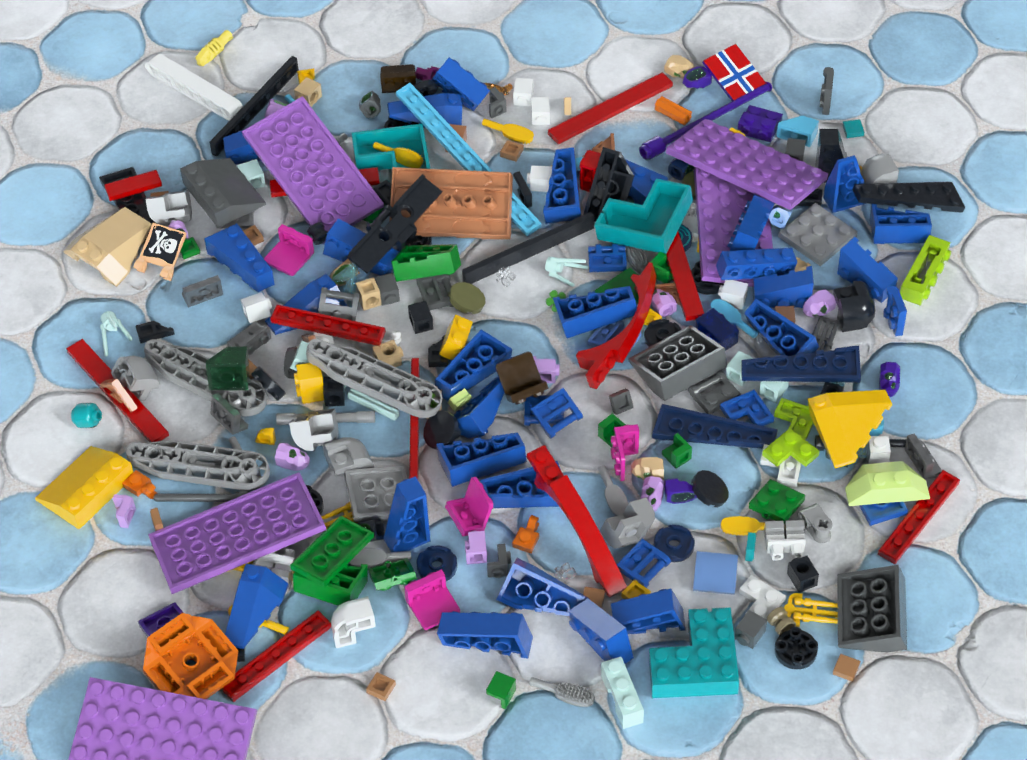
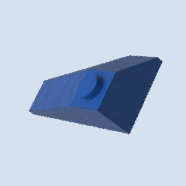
M496 377L480 391V395L466 403L468 405L462 411L458 410L453 414L458 421V428L461 429L462 436L469 439L476 436L480 438L488 433L487 429L493 423L504 395L499 377Z

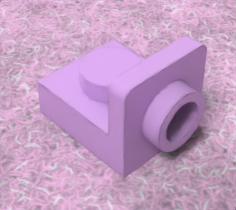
M114 494L113 501L117 509L116 518L119 521L120 527L128 528L136 511L133 497Z

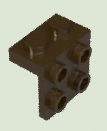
M415 65L381 67L382 93H395L408 83L415 85Z
M529 351L495 365L507 401L511 403L521 404L526 401L527 397L532 395L533 397L541 396L544 394V390L549 389L547 382L541 380L533 355Z

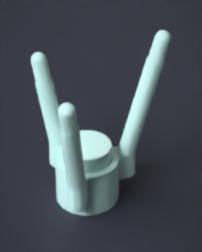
M548 257L545 264V270L549 272V276L555 277L572 287L575 286L574 283L557 273H561L564 266L588 269L589 267L588 265L576 264L586 263L585 259Z
M107 311L101 315L102 324L100 328L102 331L104 356L107 357L106 330L117 331V327H119L130 341L133 338L122 325L120 319L116 318L114 312Z

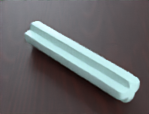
M353 388L347 394L348 399L392 420H396L399 417L398 409Z

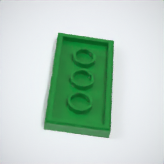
M340 516L290 564L291 570L325 587L374 538V532Z

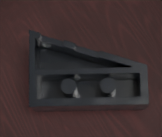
M819 129L815 168L828 173V180L837 160L847 158L838 129Z

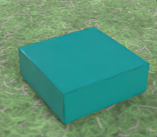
M860 119L843 121L842 126L846 138L864 136V129Z
M748 532L745 561L754 560L755 533Z

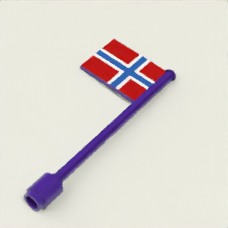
M736 44L703 60L704 66L732 102L664 138L655 136L642 143L639 147L640 155L646 160L662 154L666 151L668 144L679 139L704 119L713 121L765 92H770L772 90L771 83L764 81Z

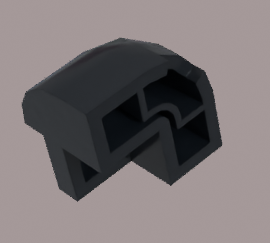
M853 281L852 286L834 289L833 295L838 306L837 319L839 320L842 332L866 328L873 321L876 311L874 298L869 286L862 281Z

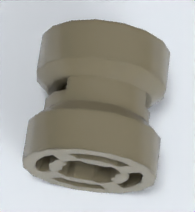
M784 607L774 609L767 616V621L771 626H775V631L779 636L796 626L795 621L787 616L788 613Z

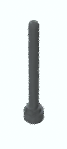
M240 490L236 494H155L153 499L157 502H228L250 491Z

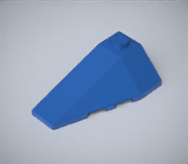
M440 93L423 96L448 124L462 125V101L460 94ZM401 100L387 104L389 118L406 123L416 122L422 124Z
M855 155L837 160L825 184L823 198L832 213L866 204L859 203L852 190L855 184H864Z
M325 274L310 282L283 306L318 313L322 287L328 288L327 290L339 292L340 290L335 282ZM326 297L325 303L347 306L345 300ZM271 316L265 320L266 325L270 327L275 335L297 329L271 323Z
M516 558L496 600L515 609L535 610V612L543 611L569 616L568 611L588 597L536 566Z
M246 564L241 575L225 632L227 638L236 648L244 649L258 632L259 626L264 620L267 621L276 606L279 607L283 602L289 585L267 567Z

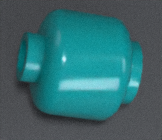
M79 403L71 412V420L78 428H94L102 419V412L95 403Z

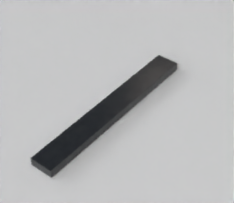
M291 56L209 142L212 155L217 157L224 150L223 138L242 131L267 105L270 99L299 71L296 57Z
M589 212L463 269V282L475 283L594 229V215Z

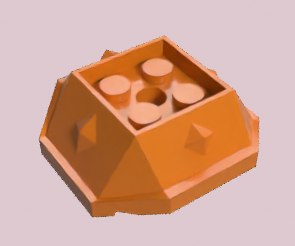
M181 613L147 637L143 672L157 690L208 699L235 679L238 650L212 619ZM188 660H194L196 664L193 666H189L186 664V662Z

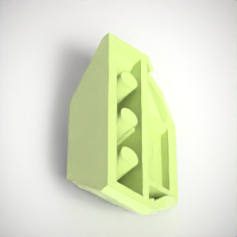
M903 461L862 464L845 487L849 506L930 499L926 480Z

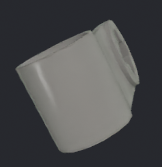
M817 503L797 513L798 520H804V528L816 542L826 543L831 539L832 521Z

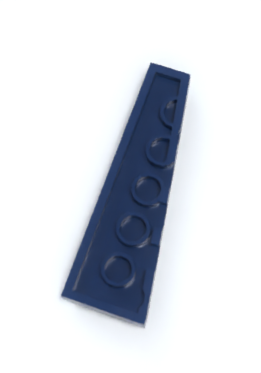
M859 346L835 348L833 351L825 352L824 350H817L815 353L809 354L801 352L794 356L777 355L774 357L742 360L741 378L742 381L860 383Z
M662 404L652 433V439L674 441V434L678 433L686 442L763 449L764 444L770 445L776 440L778 429Z

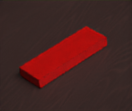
M157 170L108 183L104 186L109 201L161 187L162 182Z

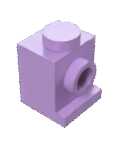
M533 356L541 380L547 383H555L556 376L560 374V364H556V359H536V356Z
M485 531L468 532L469 540L465 541L467 565L487 563Z

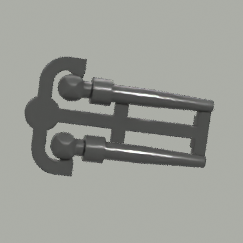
M823 316L819 317L812 333L816 340H819V348L817 350H821L825 341L824 352L832 351L839 320ZM822 321H824L826 325L822 335L819 336L818 332ZM830 324H834L829 338H826Z

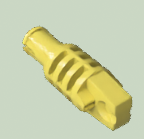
M225 30L219 37L209 41L195 57L197 65L203 67L224 50L225 44L233 39L232 33Z

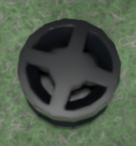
M323 222L315 223L307 230L308 235L312 236L315 245L326 241L328 231H325Z

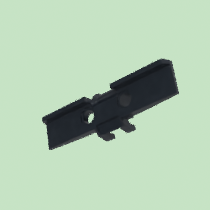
M422 174L393 207L386 205L378 218L372 224L367 225L366 231L368 233L350 251L347 258L368 274L395 244L397 245V251L400 252L405 247V241L408 238L412 239L417 234L415 222L443 191L427 180L426 176ZM401 211H408L410 217L402 216ZM388 217L392 218V220L384 228L381 227V224Z

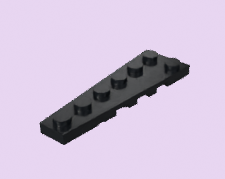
M134 167L100 176L99 179L105 189V184L133 177L137 174ZM144 192L113 200L119 210L126 207L151 224L155 223L147 211L145 200L147 198Z
M952 182L855 184L852 189L859 203L885 204L889 206L904 204L910 208H915L917 205L924 206V209L931 210L932 207L941 208V211L963 212L965 209V205Z

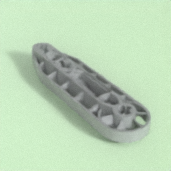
M151 339L145 343L144 352L147 361L167 380L211 401V395L219 393L231 406L239 411L241 416L259 414L266 407L267 392L261 384L189 348L166 344L157 339ZM257 391L263 394L261 398H256Z
M313 339L309 342L306 350L307 361L320 368L333 380L419 418H429L436 415L440 410L443 399L442 393L432 383L354 348L330 344L321 339ZM431 400L439 403L435 408L430 407Z
M174 440L149 443L134 442L126 448L127 459L133 467L161 479L238 490H254L265 484L270 476V468L266 458L262 454L253 451ZM257 459L263 461L260 467H257ZM258 469L266 470L263 476H260Z

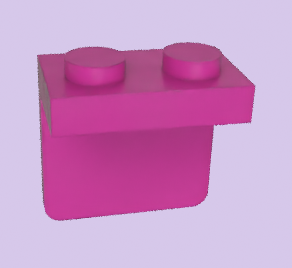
M282 224L278 228L280 241L265 256L264 260L269 266L289 276H294L314 254L313 240L310 236Z
M638 424L614 427V436H611V457L615 459V475H619L620 481H625V456L639 453Z
M472 477L465 497L447 501L445 508L463 537L468 536V532L485 530L493 509V501L488 497L483 484L479 482L477 477Z
M442 569L431 572L426 577L417 581H411L408 585L404 586L405 599L424 630L439 625L442 612L456 611L460 613L459 606L446 587V578Z

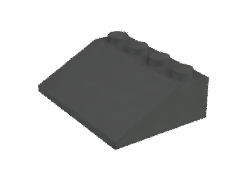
M230 158L195 161L180 168L183 184L217 228L266 205L263 198Z
M692 325L628 358L630 364L653 393L664 401L727 367L725 348Z
M899 565L837 574L838 647L885 653L907 650L905 577Z

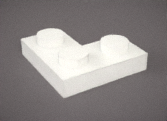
M764 444L763 450L767 448L769 445ZM761 456L760 465L779 468L778 483L797 488L801 468L799 461L789 456L777 467L764 456Z
M750 575L739 589V594L754 602L748 610L767 619L771 611L780 607L786 600V595L753 575Z

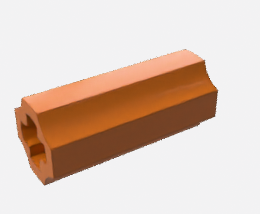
M663 96L657 99L655 103L656 111L683 125H686L692 117V111Z

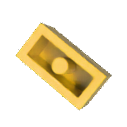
M455 314L447 328L439 355L453 360L465 347L473 322Z
M311 363L296 365L297 373H294L297 397L302 398V404L324 401L321 369Z

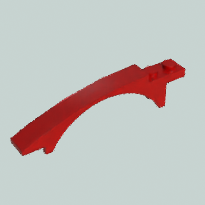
M650 262L640 275L633 274L631 276L639 300L635 315L627 327L611 340L599 346L578 351L576 354L580 368L588 370L585 376L590 388L597 389L610 369L614 367L615 362H624L640 334L650 309L656 283V273L653 264Z
M545 445L527 453L526 457L537 473L534 484L554 499L571 522L585 549L596 583L601 584L609 598L624 591L627 585L593 518L568 476H564Z

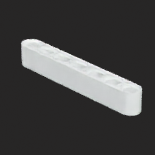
M160 53L145 63V68L151 75L228 121L243 107L242 103L235 97Z

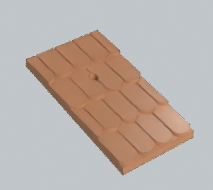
M392 167L391 207L394 206L422 174L426 176L427 180L443 191L415 222L414 225L417 228L416 235H421L422 237L511 239L513 183L511 172ZM401 211L402 216L410 217L408 211Z

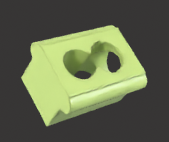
M463 389L451 397L448 404L455 412L468 403L472 396L466 389Z

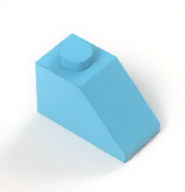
M799 116L778 123L777 137L788 140V138L806 140L805 146L811 147L818 133L819 120Z

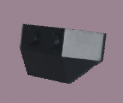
M605 147L602 148L583 214L591 212L594 215L595 222L600 213H603L602 209L608 198L625 202L628 200L635 175L621 152Z

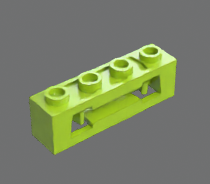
M931 235L928 236L901 285L900 294L903 300L921 306L923 300L928 299L931 292L930 287L935 286L938 279L937 274L942 273L945 265L944 261H948L950 258V242ZM929 255L928 262H931V265L924 276L923 284H921L922 279L919 276L926 265L927 256Z

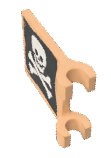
M153 223L140 257L135 261L133 268L145 273L147 262L161 266L163 269L160 276L165 280L171 281L174 266L187 233Z

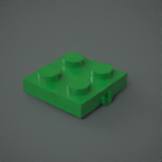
M770 479L749 502V509L762 514V517L766 520L770 518L775 521H784L785 524V521H788L805 501V494Z
M408 558L394 562L385 561L383 565L368 569L376 591L388 590L397 584L406 585L412 580L417 579Z

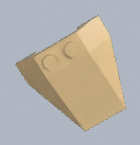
M124 207L76 237L63 252L74 260L82 259L99 270L105 280L117 287L130 273V266L133 260L137 258L139 247L144 243L152 224Z

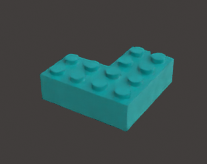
M423 124L351 133L357 169L378 167V170L392 169V167L410 168L396 161L394 151L381 152L373 149L375 142L393 149L398 147L411 149V151L417 152L423 157L424 161L420 168L430 169Z
M656 178L643 205L608 198L602 209L603 213H600L594 225L597 239L657 253L661 251L667 254L693 202L691 185Z
M731 607L712 608L711 612H708V609H688L687 623L690 646L649 648L652 698L738 694L739 673Z

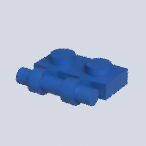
M595 244V246H588L589 272H615L627 269L625 245L612 244V246H601V244Z

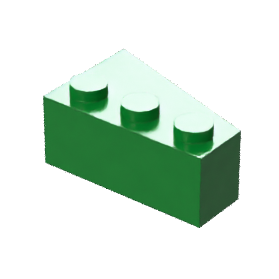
M457 244L405 246L391 261L396 282L443 274L450 275L455 273L461 266Z
M347 564L325 587L296 572L293 573L295 592L337 606L357 599L368 582V564H361V567L348 566Z

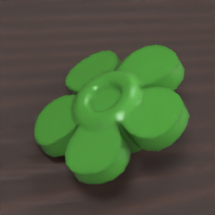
M553 290L549 293L551 298L546 299V304L548 306L552 305L551 310L557 312L553 298L560 297V299H565L566 295L564 292L558 294L556 290Z

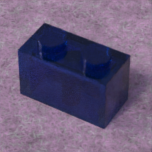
M714 308L696 319V329L723 346L725 351L738 343V328Z

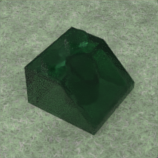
M226 347L206 361L209 390H248L250 370L247 347Z

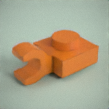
M137 470L122 482L123 487L136 496L143 493L148 498L153 499V496L158 494L154 491L156 487L151 483L150 478Z
M531 515L527 527L519 528L512 542L514 548L532 554L539 539V533L536 532L539 527V517Z

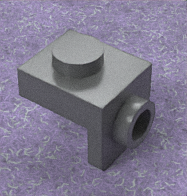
M496 87L489 89V114L491 118L506 112L505 96Z
M497 544L498 562L487 563L488 577L500 578L508 576V564H511L510 551L506 552L505 544Z

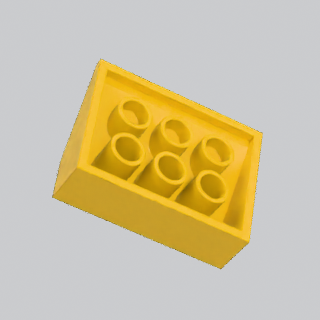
M90 446L37 495L35 500L77 529H80L113 498L114 494H117L123 488L122 482L133 473L131 462L117 453Z

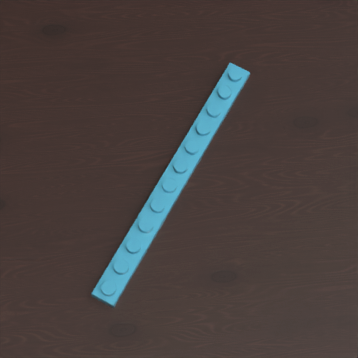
M411 83L396 91V96L465 170L493 172ZM512 192L511 220L528 237L542 227L541 222Z

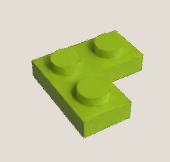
M781 398L774 417L791 422L789 428L807 440L814 425L809 407Z
M789 428L763 450L762 456L777 467L789 456H792L806 467L819 456L820 451Z

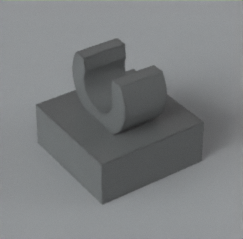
M625 388L609 395L614 414L618 415L634 408L628 389Z

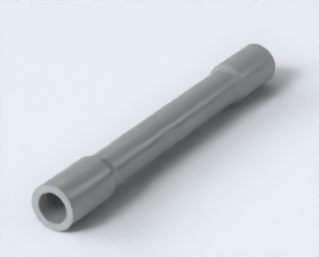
M375 411L336 413L338 423H375ZM277 413L276 424L289 425L294 417L299 416V418H302L309 414Z

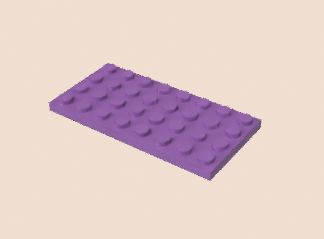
M303 96L242 131L246 141L310 227L315 223L323 222L325 231L329 232L338 218L353 226L384 207L382 200Z
M707 119L701 121L666 149V154L789 210L793 209L811 194L828 177V173L819 168L812 167L803 161L790 157L788 154H783L772 147H767L756 140L749 139L743 134L733 133L727 127L720 126Z
M695 167L694 181L701 281L725 283V280L720 279L716 264L721 252L730 250L727 246L731 236L735 238L733 232L736 225H741L738 221L742 212L746 213L744 211L745 205L748 200L752 201L753 196L756 194ZM769 218L755 249H773ZM753 279L735 280L748 283V287H753Z
M300 472L157 530L148 534L170 591L174 594L327 529Z
M90 677L68 760H246L257 709Z

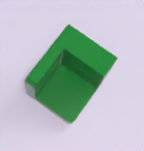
M660 251L650 263L653 264L656 279L664 284L670 283L673 279L667 265L666 254Z
M612 413L598 424V437L612 447L611 436H614V427H621L626 424Z
M676 433L674 434L673 444L662 450V455L677 469L691 460L692 447Z
M496 671L486 689V694L500 699L501 708L506 709L516 691V679Z

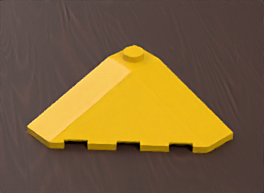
M886 390L825 393L807 399L812 421L835 468L856 461L858 458L856 452L859 448L866 446L871 438L869 435L872 428H878L883 420L882 413L885 409L889 410L892 406Z

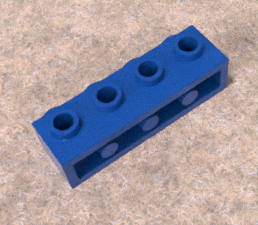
M792 248L722 251L716 268L721 280L754 279L776 273L778 276L789 274V270L795 269L797 259Z

